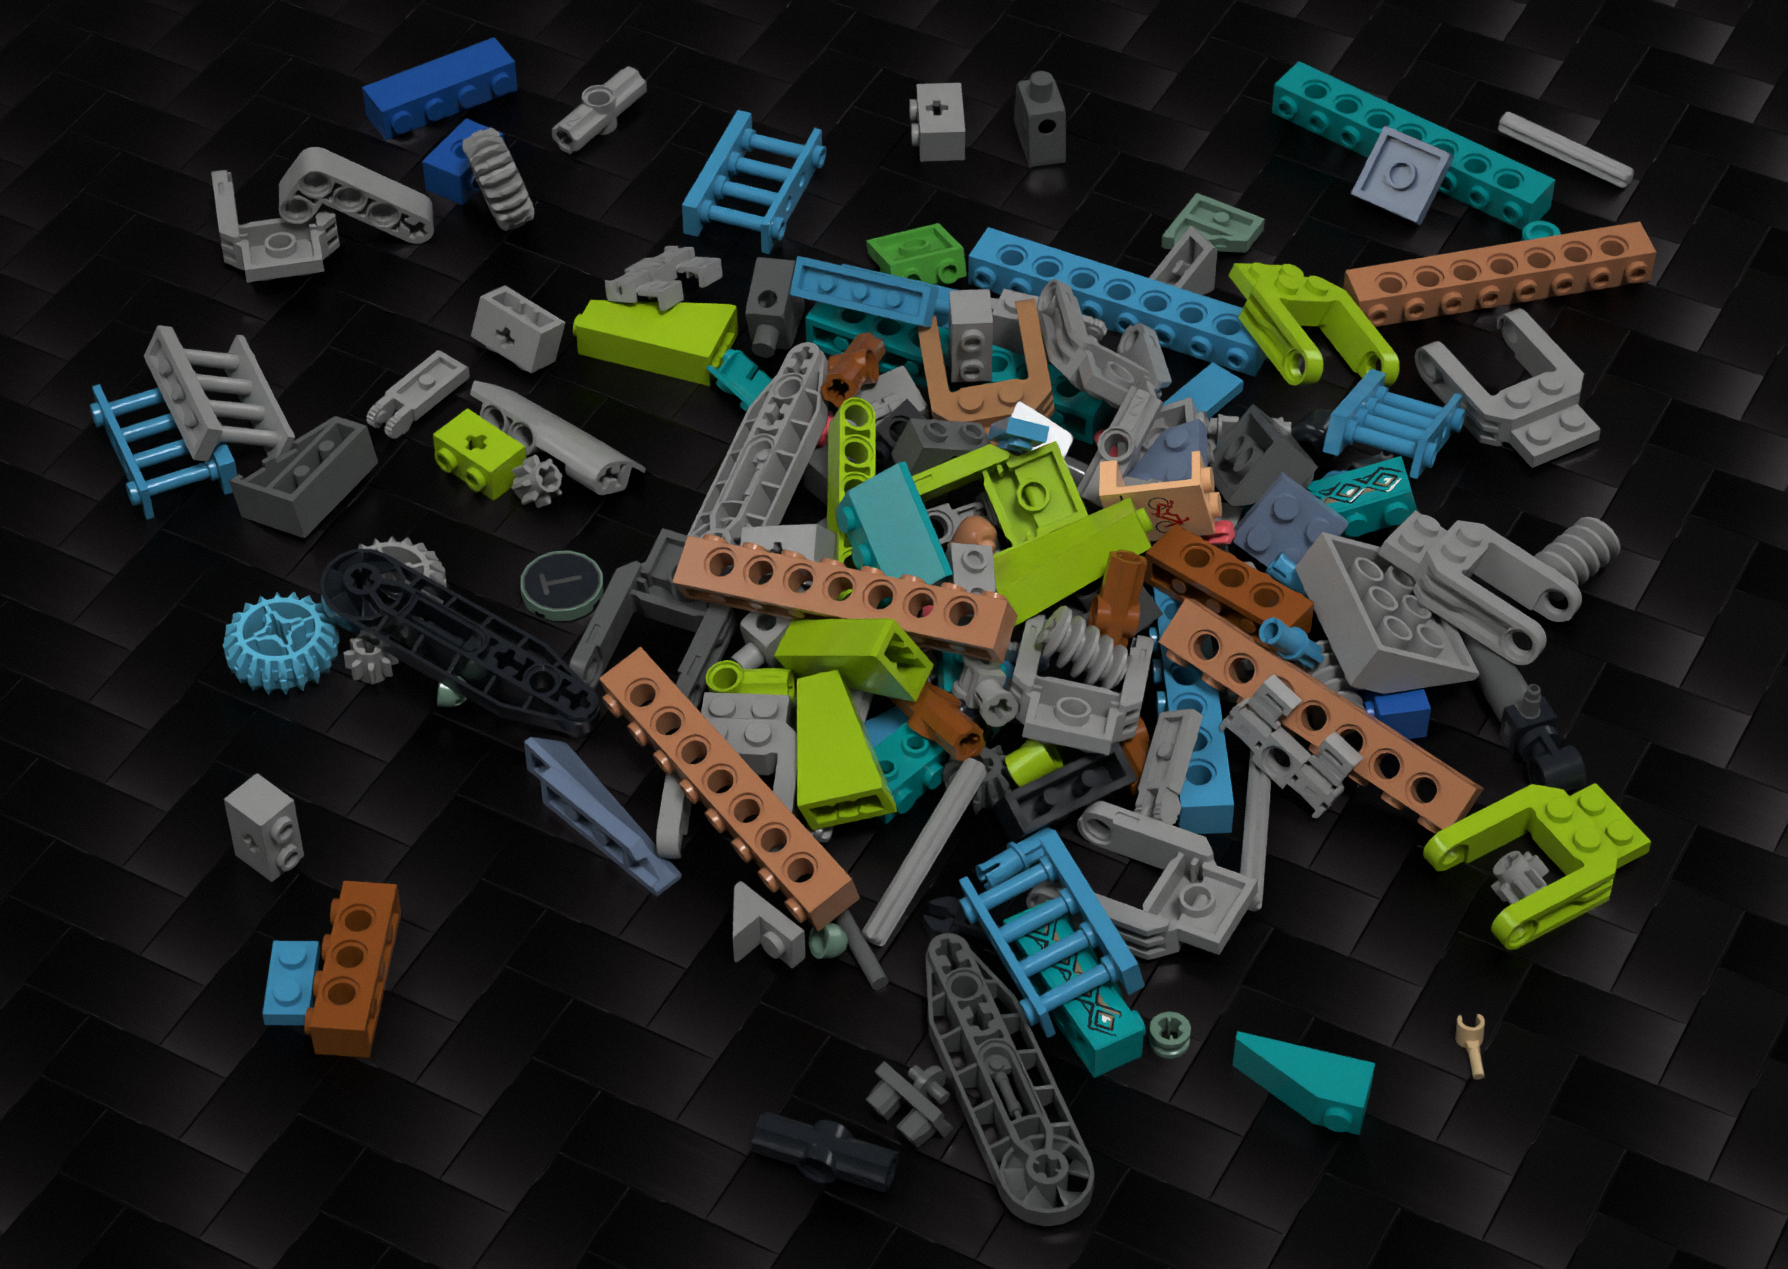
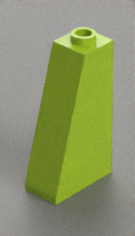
M590 300L583 314H578L573 324V336L577 337L578 354L707 386H711L715 376L706 367L711 365L720 368L723 363L722 357L724 353L732 347L738 335L737 306L731 304L677 303L663 311L660 310L659 302L637 301L628 303Z
M1131 497L993 558L996 590L1007 598L1017 614L1015 625L1026 621L1103 576L1110 551H1118L1120 549L1132 551L1139 555L1152 548L1148 533L1154 530L1145 508L1142 507L1137 510Z
M889 618L792 619L774 654V657L785 668L792 669L795 678L838 669L849 689L913 702L917 701L934 666L894 619Z
M838 669L829 672H819L815 675L797 679V806L812 830L896 812V803L854 697Z

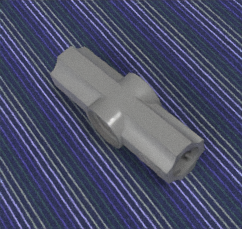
M627 66L604 85H594L585 89L582 93V104L552 128L553 140L557 142L562 151L572 154L574 151L582 148L595 135H605L614 131L617 127V116L647 91L646 81L640 76L638 70Z
M1130 387L1110 427L1100 435L1097 443L1098 450L1077 488L1085 505L1097 511L1104 509L1099 497L1100 462L1117 460L1123 479L1138 464L1140 449L1164 405L1161 400L1154 397L1151 393L1140 388ZM1121 442L1129 445L1127 452L1121 457L1109 455L1113 445Z

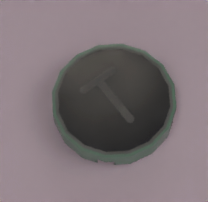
M553 551L539 556L526 566L521 575V596L527 609L535 615V611L544 614L545 619L551 621H571L585 616L594 609L593 605L598 599L600 601L604 595L603 574L597 563L585 554L573 551Z

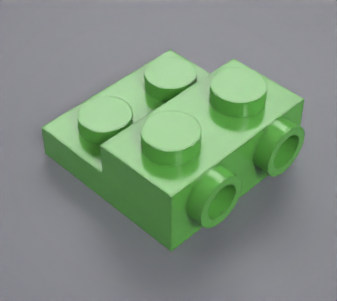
M939 223L866 240L868 255L878 264L882 273L939 286L950 285L958 278L967 276L963 247Z

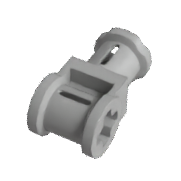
M963 656L962 660L965 664L960 679L955 681L952 686V694L958 699L965 700L968 708L980 709L981 716L989 726L1000 727L1011 721L1017 714L1019 705L1012 693L1003 688L1007 676L1000 668L1001 663Z

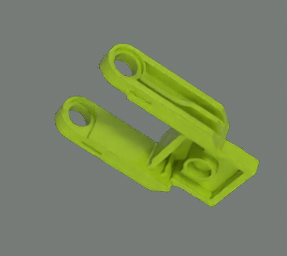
M1258 262L1253 264H1234L1228 276L1247 299L1238 319L1290 385L1308 386L1317 383L1323 372L1322 355L1301 326H1318L1354 373H1358L1361 378L1371 369L1376 370V362L1380 358L1382 364L1381 372L1386 373L1383 386L1390 387L1395 383L1399 374V360L1396 353L1346 290L1318 276L1304 277L1303 272L1291 264L1266 265ZM1302 356L1305 359V370L1303 375L1300 373L1299 363Z
M1057 441L1048 443L1020 456H1015L1007 450L988 444L912 476L923 503L976 480H984L985 491L1007 543L1012 546L993 554V558L1088 516Z
M1596 783L1571 796L1563 789L1531 784L1442 829L1428 841L1424 848L1423 856L1436 871H1445L1463 861L1468 864L1528 832L1531 833L1532 839L1566 876L1511 904L1495 918L1491 926V932L1506 949L1514 950L1609 901L1616 869L1648 853L1651 840Z

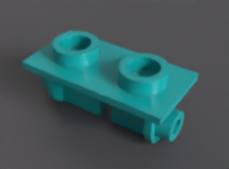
M729 349L722 357L723 363L720 368L708 365L706 368L718 378L716 385L732 396H738L742 400L740 407L747 412L749 406L772 379L764 371L758 370L751 380L758 366L742 351Z

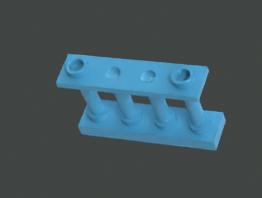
M737 110L682 204L683 233L698 237L705 223H710L712 220L761 232L762 253L769 254L776 240H782L786 230V222L815 170L822 168L824 164L826 147L822 146V130L814 128L806 144L800 145L756 134V130L752 129L751 113ZM752 149L797 160L792 169L743 157L747 151L751 152ZM740 172L782 182L783 185L779 192L776 193L730 182L733 175H738ZM727 196L769 206L770 208L765 217L716 206L719 199H724Z
M797 256L789 295L925 327H931L933 316L936 315L937 325L949 329V291L956 289L852 265H837Z
M1371 369L1331 413L1322 452L1339 456L1348 444L1353 445L1354 442L1412 458L1413 463L1409 477L1418 479L1426 467L1432 468L1437 453L1454 432H1460L1466 413L1465 409L1460 408L1463 395L1455 393L1444 408L1390 393L1389 388L1383 386L1386 373Z
M100 384L92 386L95 403L89 404L94 423L96 427L104 426L129 480L125 484L130 501L133 506H141L147 520L154 518L150 497L208 478L211 481L218 480L224 494L233 492L229 480L237 476L234 458L226 442H220L215 446L209 461L145 481L140 469L190 454L184 439L132 455L127 443L178 428L171 413L121 429L118 425L116 417L164 403L165 400L159 387L108 403Z
M1055 830L1039 838L1044 852V856L1039 858V864L978 895L967 876L959 880L965 895L964 898L959 900L965 916L971 925L977 921L979 922L1024 998L1019 1001V1005L1031 1026L1039 1023L1047 1038L1056 1034L1048 1012L1104 982L1111 980L1114 983L1120 980L1128 995L1145 987L1136 959ZM1047 879L1050 882L1058 879L1063 887L1059 891V897L1000 928L997 927L988 910ZM1068 912L1071 916L1079 913L1084 921L1079 925L1080 930L1019 962L1017 961L1008 946L1009 943ZM1087 946H1090L1091 949L1097 946L1100 947L1104 954V957L1100 958L1101 964L1038 996L1028 979L1029 977Z

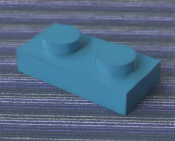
M1007 417L990 425L987 440L999 443L998 447L1007 450L1009 453L1022 454L1023 450L1032 451L1033 447L1046 443L1049 426Z
M273 941L263 1008L265 1025H304L307 1008L313 1007L314 1004L313 982L319 967L321 953L319 941Z

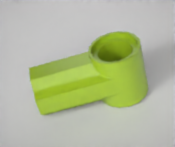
M724 660L713 664L706 673V684L709 692L790 695L791 704H794L796 690L795 675L792 669H742L735 661Z
M1028 738L1021 748L1005 757L1007 768L1014 781L1021 787L1063 767L1062 751L1065 746L1054 743L1043 744L1035 739Z

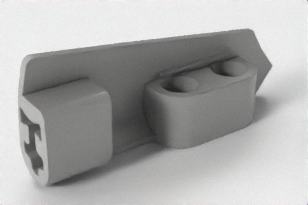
M474 380L470 395L483 402L480 417L523 444L526 455L547 452L566 464V475L596 494L606 495L623 491L627 486L632 467L645 473L646 468L518 393L497 385Z

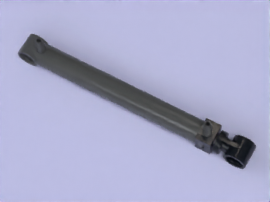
M1383 450L1378 455L1349 462L1346 471L1394 458L1393 453ZM1400 525L1383 528L1382 531L1388 538ZM1457 628L1479 672V676L1474 681L1501 723L1500 737L1513 757L1521 755L1523 760L1527 762V774L1530 784L1563 789L1565 792L1584 786L1586 783V771L1583 759L1578 750L1572 745L1559 748L1561 738L1555 729L1557 717L1545 697L1540 695V687L1536 684L1528 686L1514 663H1511Z

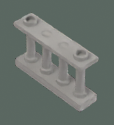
M157 326L144 354V358L193 460L209 461L215 446L220 442L263 446L267 456L273 455L276 459L292 450L295 439L294 433L244 335H236L228 353L184 349L172 327ZM192 366L224 369L228 377L196 374ZM204 391L237 394L241 403L209 400ZM217 417L250 420L254 429L221 426Z

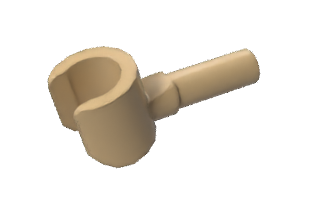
M1477 1014L1476 1027H1467L1462 1022V1016L1459 1015L1457 1018L1455 1040L1461 1047L1466 1048L1469 1054L1473 1078L1479 1080L1484 1078L1480 1045L1483 1042L1485 1020L1482 1015Z

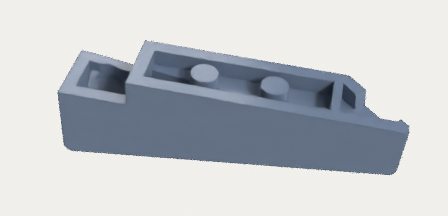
M534 737L524 741L527 770L541 781L542 799L547 807L656 897L681 878V873L668 858L658 857L656 844L568 744L561 741Z

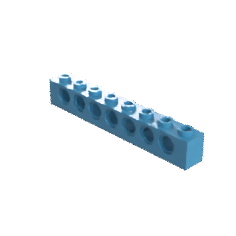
M989 227L969 254V285L981 289H989L991 292L1000 295L1003 289L1039 297L1047 283L1052 279H1057L1071 287L1073 296L1077 297L1082 315L1105 322L1104 324L1109 330L1123 334L1129 325L1134 326L1137 323H1142L1156 331L1161 347L1211 363L1213 362L1254 377L1267 357L1238 319L1243 309L1241 307Z
M1143 581L1144 588L1148 590L1149 595L1163 613V615L1153 621V627H1148L1147 637L1155 638L1152 653L1156 652L1157 659H1152L1151 663L1153 685L1160 684L1161 691H1156L1155 695L1156 715L1159 717V714L1165 711L1194 709L1203 715L1197 741L1194 745L1186 773V779L1181 794L1178 795L1181 804L1180 813L1177 815L1178 827L1196 834L1231 833L1234 799L1224 731L1221 732L1220 724L1223 720L1219 691L1201 679L1204 673L1202 670L1191 663L1188 668H1184L1165 655L1168 648L1158 641L1182 603ZM1211 636L1205 638L1201 645L1202 654L1208 660L1214 658Z

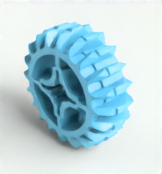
M276 592L273 599L266 600L260 596L258 604L245 603L243 613H233L232 623L226 625L223 648L228 667L232 673H235L240 683L248 682L253 691L264 686L268 695L275 689H282L287 694L291 687L297 686L303 691L305 682L318 683L320 673H330L331 663L337 661L338 643L340 641L336 624L327 616L322 603L314 604L310 595L299 600L295 592L288 598H282Z

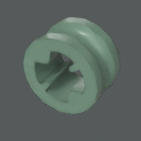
M1169 1011L1160 1013L1153 1018L1149 1031L1151 1050L1156 1055L1169 1059L1185 1054L1190 1043L1191 1026L1189 1021L1183 1015ZM1166 1031L1167 1035H1170V1031L1178 1033V1038L1173 1039V1036L1170 1035V1039H1165L1162 1037V1032Z

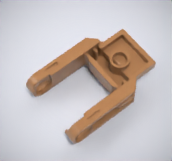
M1035 298L1015 301L1028 379L1026 380L1011 379L965 387L956 392H950L936 315L933 316L931 327L917 325L933 419L981 423L988 436L992 423L1011 417L1017 401L1026 404L1048 419L1055 412L1053 393ZM990 441L991 444L994 446H998L999 444L997 442Z

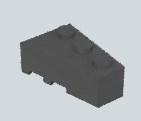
M334 416L293 441L295 448L277 459L270 455L262 460L263 468L245 479L239 474L229 480L241 517L306 538L378 463L366 425Z

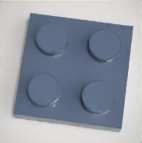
M1384 125L1351 194L1355 198L1421 226L1454 156L1451 153Z
M1281 472L1234 528L1236 537L1232 542L1267 567L1273 559L1277 560L1276 556L1280 552H1284L1288 558L1298 564L1321 532L1340 536L1348 527V521Z

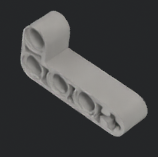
M310 147L303 150L279 183V214L287 223H306L314 216L319 207L325 204L410 243L426 242L434 233L433 207L430 198L320 147Z

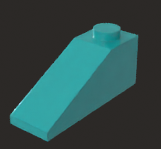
M1237 1032L1233 1066L1313 1124L1327 1127L1335 1132H1350L1360 1135L1371 1092L1375 1063Z

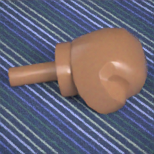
M979 515L967 516L958 525L947 547H949L951 542L992 546V553L994 554L997 531L993 524Z

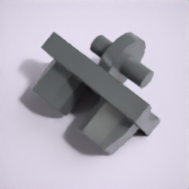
M885 1061L878 1067L875 1073L881 1081L875 1086L866 1100L887 1121L903 1104L907 1105L911 1112L896 1127L915 1147H920L935 1132L945 1138L954 1129L944 1119L943 1112L930 1102L934 1098L937 1102L943 1104L950 1096V1093L943 1088L947 1077L944 1070L935 1065L923 1071L919 1066L915 1065L908 1072V1076L915 1081L912 1086Z

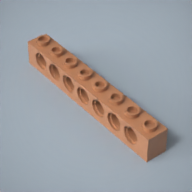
M1634 222L1345 270L1343 289L1346 290L1374 327L1651 281L1656 250L1642 224Z
M705 534L703 538L687 536L672 582L685 598L790 620L894 619L919 647L1001 664L1004 662L1017 619V614L1007 598L993 591H983L979 595L966 592V589L953 583L944 582L941 584V587L929 585L923 579L913 575L903 574L901 578L886 576L883 571L869 566H862L860 570L846 568L843 563L830 558H822L821 562L806 560L805 556L794 551L783 550L781 554L767 552L764 547L751 542H744L742 546L728 544L725 539L711 534ZM734 565L729 574L719 577L725 567ZM773 573L772 578L767 583L758 585L759 580L765 574ZM813 581L807 591L797 593L803 583ZM847 589H853L851 595L847 599L843 601H837V598L841 592ZM893 597L888 607L877 609L881 600ZM933 606V610L929 615L922 618L917 617L918 612L923 607ZM974 614L969 624L957 626L962 616Z
M1185 598L1158 641L1168 648L1165 655L1184 668H1188L1191 663L1204 672L1201 679L1221 692L1227 687L1238 694L1237 703H1240L1245 698H1251L1262 683L1274 674L1302 700L1301 704L1287 717L1284 714L1281 715L1278 719L1281 723L1280 726L1293 738L1299 734L1311 742L1308 750L1316 756H1319L1322 752L1319 748L1320 744L1334 731L1344 739L1349 731L1357 730L1363 737V746L1358 753L1364 759L1347 776L1367 787L1369 782L1373 783L1384 791L1381 798L1401 811L1408 806L1421 815L1417 822L1435 834L1464 819L1484 789L1304 670L1285 660L1278 653L1197 600ZM1212 635L1218 641L1219 650L1214 658L1208 660L1202 654L1201 645L1205 638ZM1244 659H1249L1255 669L1253 678L1247 683L1241 682L1237 676V667ZM1316 706L1322 707L1327 715L1326 724L1318 731L1311 728L1308 722V714ZM1389 753L1395 755L1400 763L1398 774L1391 779L1385 777L1380 769L1382 758ZM1426 777L1433 780L1437 787L1436 796L1429 803L1423 802L1417 795V785Z
M641 647L599 678L606 692L602 700L616 718L622 715L626 717L630 722L627 728L642 747L647 743L652 746L656 751L652 754L655 761L668 776L673 772L678 775L682 780L678 785L686 797L693 804H696L698 801L703 803L708 809L704 814L712 826L720 834L725 830L729 832L734 838L731 845L737 854L746 863L752 859L761 868L757 872L761 880L772 893L780 889L788 898L784 903L799 923L807 920L818 932L860 899L852 878ZM653 700L651 704L640 707L644 702ZM679 728L676 733L665 735L668 731ZM705 757L700 763L691 764L696 758ZM724 786H732L724 793H716ZM758 815L754 821L743 823L746 817ZM785 844L784 848L780 851L769 852L775 845ZM804 874H813L812 877L805 882H796V880Z

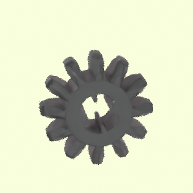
M985 744L978 756L971 757L986 766V776L967 806L972 807L976 816L981 808H987L992 813H995L992 807L1003 795L1013 791L1017 786L1007 768L1005 761L1007 755H1003L1001 745L989 749ZM951 755L943 769L945 792L963 764V761L956 760Z

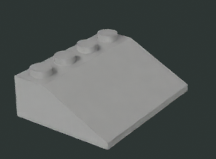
M1321 532L1295 569L1303 584L1305 593L1314 602L1317 619L1327 635L1331 649L1335 653L1344 672L1345 679L1350 686L1358 690H1370L1387 694L1472 681L1479 676V672L1456 626L1419 603L1412 590L1416 584L1414 578L1378 555L1381 547Z

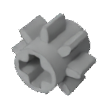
M534 455L524 459L523 465L513 468L512 472L515 474L511 488L522 499L521 503L523 505L534 501L536 507L541 508L551 504V498L562 494L559 487L561 485V477L563 476L558 468L552 464L553 460L551 458L540 462L538 456Z
M358 636L355 639H350L351 650L344 652L346 668L352 669L353 680L360 679L365 683L375 684L383 681L386 677L393 676L391 665L399 663L397 658Z
M1513 851L1502 857L1494 866L1493 873L1499 880L1493 883L1491 888L1503 902L1508 901L1511 905L1546 887L1547 884L1541 877L1546 875L1549 869L1537 855L1532 856L1529 851L1524 855L1519 851Z

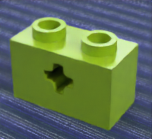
M468 408L433 434L435 460L439 467L447 473H453L465 481L472 490L480 491L493 501L513 486L515 474L512 470L523 465V460L526 459V450L523 444Z

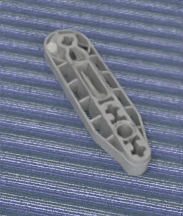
M805 342L793 347L786 355L778 374L749 406L687 536L703 538L705 534H711L725 539L728 544L740 546L742 527L778 526L827 423L829 401L824 400L820 386L826 380L829 373L828 360L815 343Z

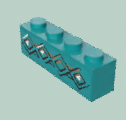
M1402 456L1311 482L1306 488L1307 491L1347 519L1348 527L1342 532L1340 537L1348 539L1390 526L1400 525L1415 510L1417 511ZM1254 504L1242 505L1244 515L1247 514Z
M1051 900L1005 919L1003 926ZM1064 914L1009 943L1008 946L1019 962L1071 935L1076 930L1070 917ZM1087 946L1032 975L1028 979L1038 996L1099 965L1093 949ZM1108 980L1048 1012L1094 1078L1142 1056L1143 1036L1146 1034L1145 1024L1140 1014L1136 1010L1130 1011L1122 999L1121 990L1116 982L1112 983L1111 980Z

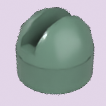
M460 676L457 677V678L463 680L464 682H466V681H465L463 678H461ZM442 683L438 684L437 707H458L465 702L466 697Z
M829 923L818 932L812 927L809 936V947L815 958L832 959L841 956L847 949L848 937L841 926Z

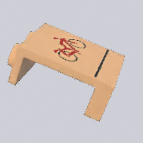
M1200 451L1192 452V479L1125 486L1117 460L1100 462L1099 497L1103 508L1131 497L1136 509L1144 507L1151 520L1154 530L1148 533L1150 541L1159 540L1175 524L1199 536L1215 534V517L1222 516L1221 497L1219 492H1214L1212 467H1205Z

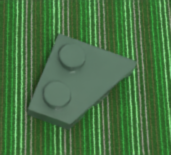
M1196 193L1163 234L1162 247L1172 249L1187 229L1193 226L1217 251L1246 253L1264 230V218Z

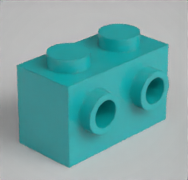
M907 722L874 747L896 803L895 813L877 816L879 820L887 824L898 814L906 813L913 806L915 800L927 790L935 789L942 783L943 769L946 764V750L937 742L915 732L907 725Z

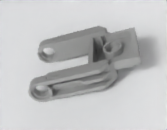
M227 170L211 172L224 262L245 271L246 282L270 281L275 278L296 275L307 276L312 273L324 272L323 260L340 247L334 208L322 204L314 216L303 224H291L282 218L239 225L231 172H227Z
M1052 279L1047 283L1036 305L1040 328L1049 361L1069 379L1070 383L1077 389L1087 392L1095 399H1104L1110 406L1116 409L1120 408L1130 387L1140 388L1159 399L1162 395L1160 388L1168 387L1172 380L1156 331L1142 323H1137L1134 326L1129 325L1119 341L1116 353L1089 340L1077 297L1073 296L1071 287L1057 279Z
M1518 308L1500 315L1497 320V328L1501 329L1505 342L1515 352V358L1533 377L1499 391L1497 395H1489L1441 342L1435 341L1418 348L1415 352V363L1420 376L1445 404L1448 403L1455 393L1463 395L1460 406L1461 409L1466 410L1463 424L1480 443L1501 446L1503 442H1508L1532 468L1599 440L1601 429L1578 405L1584 373L1523 309Z
M1415 510L1384 541L1378 552V555L1414 578L1416 584L1412 590L1420 604L1503 658L1517 665L1530 664L1540 655L1547 642L1545 631L1538 622L1471 580L1472 574L1480 577L1532 611L1533 609L1554 622L1570 620L1582 603L1580 589L1573 581L1484 524L1457 520L1447 531L1434 518L1422 515ZM1558 591L1564 594L1568 600V608L1563 610L1555 608L1549 601V592ZM1523 632L1528 635L1532 641V649H1519L1513 642V633Z
M1036 614L1026 621L1010 689L1019 705L1015 718L1024 725L1022 737L1035 739L1043 744L1054 743L1073 747L1086 753L1109 755L1112 743L1135 737L1155 638L1138 635L1137 638L1132 639L1129 655H1132V662L1125 674L1122 692L1117 693L1102 687L1054 677L1038 676L1037 673L1044 642L1036 644V639L1047 619H1045L1046 615Z
M704 692L701 714L757 775L775 773L773 793L799 820L800 810L797 806V733L789 726L791 711L790 695ZM705 757L696 758L691 764L700 763ZM675 772L665 776L656 837L659 858L681 859L682 837L687 835L692 802L679 787L678 783L682 780ZM785 844L775 845L769 852H778L784 848Z
M1095 801L1086 807L1078 819V830L1090 843L1164 870L1144 901L1143 910L1095 893L1133 955L1151 960L1179 952L1184 942L1220 955L1256 896L1258 880L1217 866L1213 858V851L1206 837L1104 801ZM1095 819L1105 823L1109 829L1100 825ZM1048 880L1034 886L1026 900L1028 908L1030 909L1048 901V899L1053 900L1059 897V891L1063 887L1061 884ZM1069 912L1066 913L1072 920L1075 930H1080L1079 925L1084 921L1079 913L1072 916Z

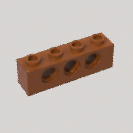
M1177 524L1145 553L1148 563L1144 582L1180 603H1183L1185 598L1197 600L1276 653H1278L1277 649L1267 643L1265 644L1259 637L1260 627L1265 620L1274 617L1277 620L1280 619L1289 627H1299L1307 635L1311 632L1314 602L1307 599L1303 594L1295 592L1275 581L1266 573L1260 572L1238 560L1231 553L1224 552L1203 540L1199 535L1191 533Z
M343 881L340 898H333L330 910V922L333 925L332 933L325 934L323 938L322 960L325 963L323 971L317 970L313 982V995L316 998L314 1008H307L304 1023L305 1034L312 1037L315 1054L370 1058L401 916L397 884Z

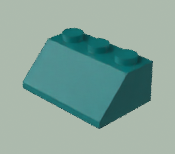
M905 461L893 465L847 491L836 508V519L840 530L846 533L852 547L853 562L858 570L862 566H869L883 571L886 576L901 578L903 574L913 575L923 579L926 584L941 587L942 583L950 580L953 572ZM893 597L881 600L877 609L888 607Z

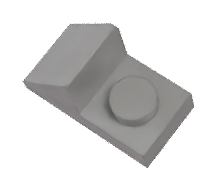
M742 881L738 882L734 886V961H740L761 944L771 957L775 959L780 958L791 968H794L805 959L804 930Z

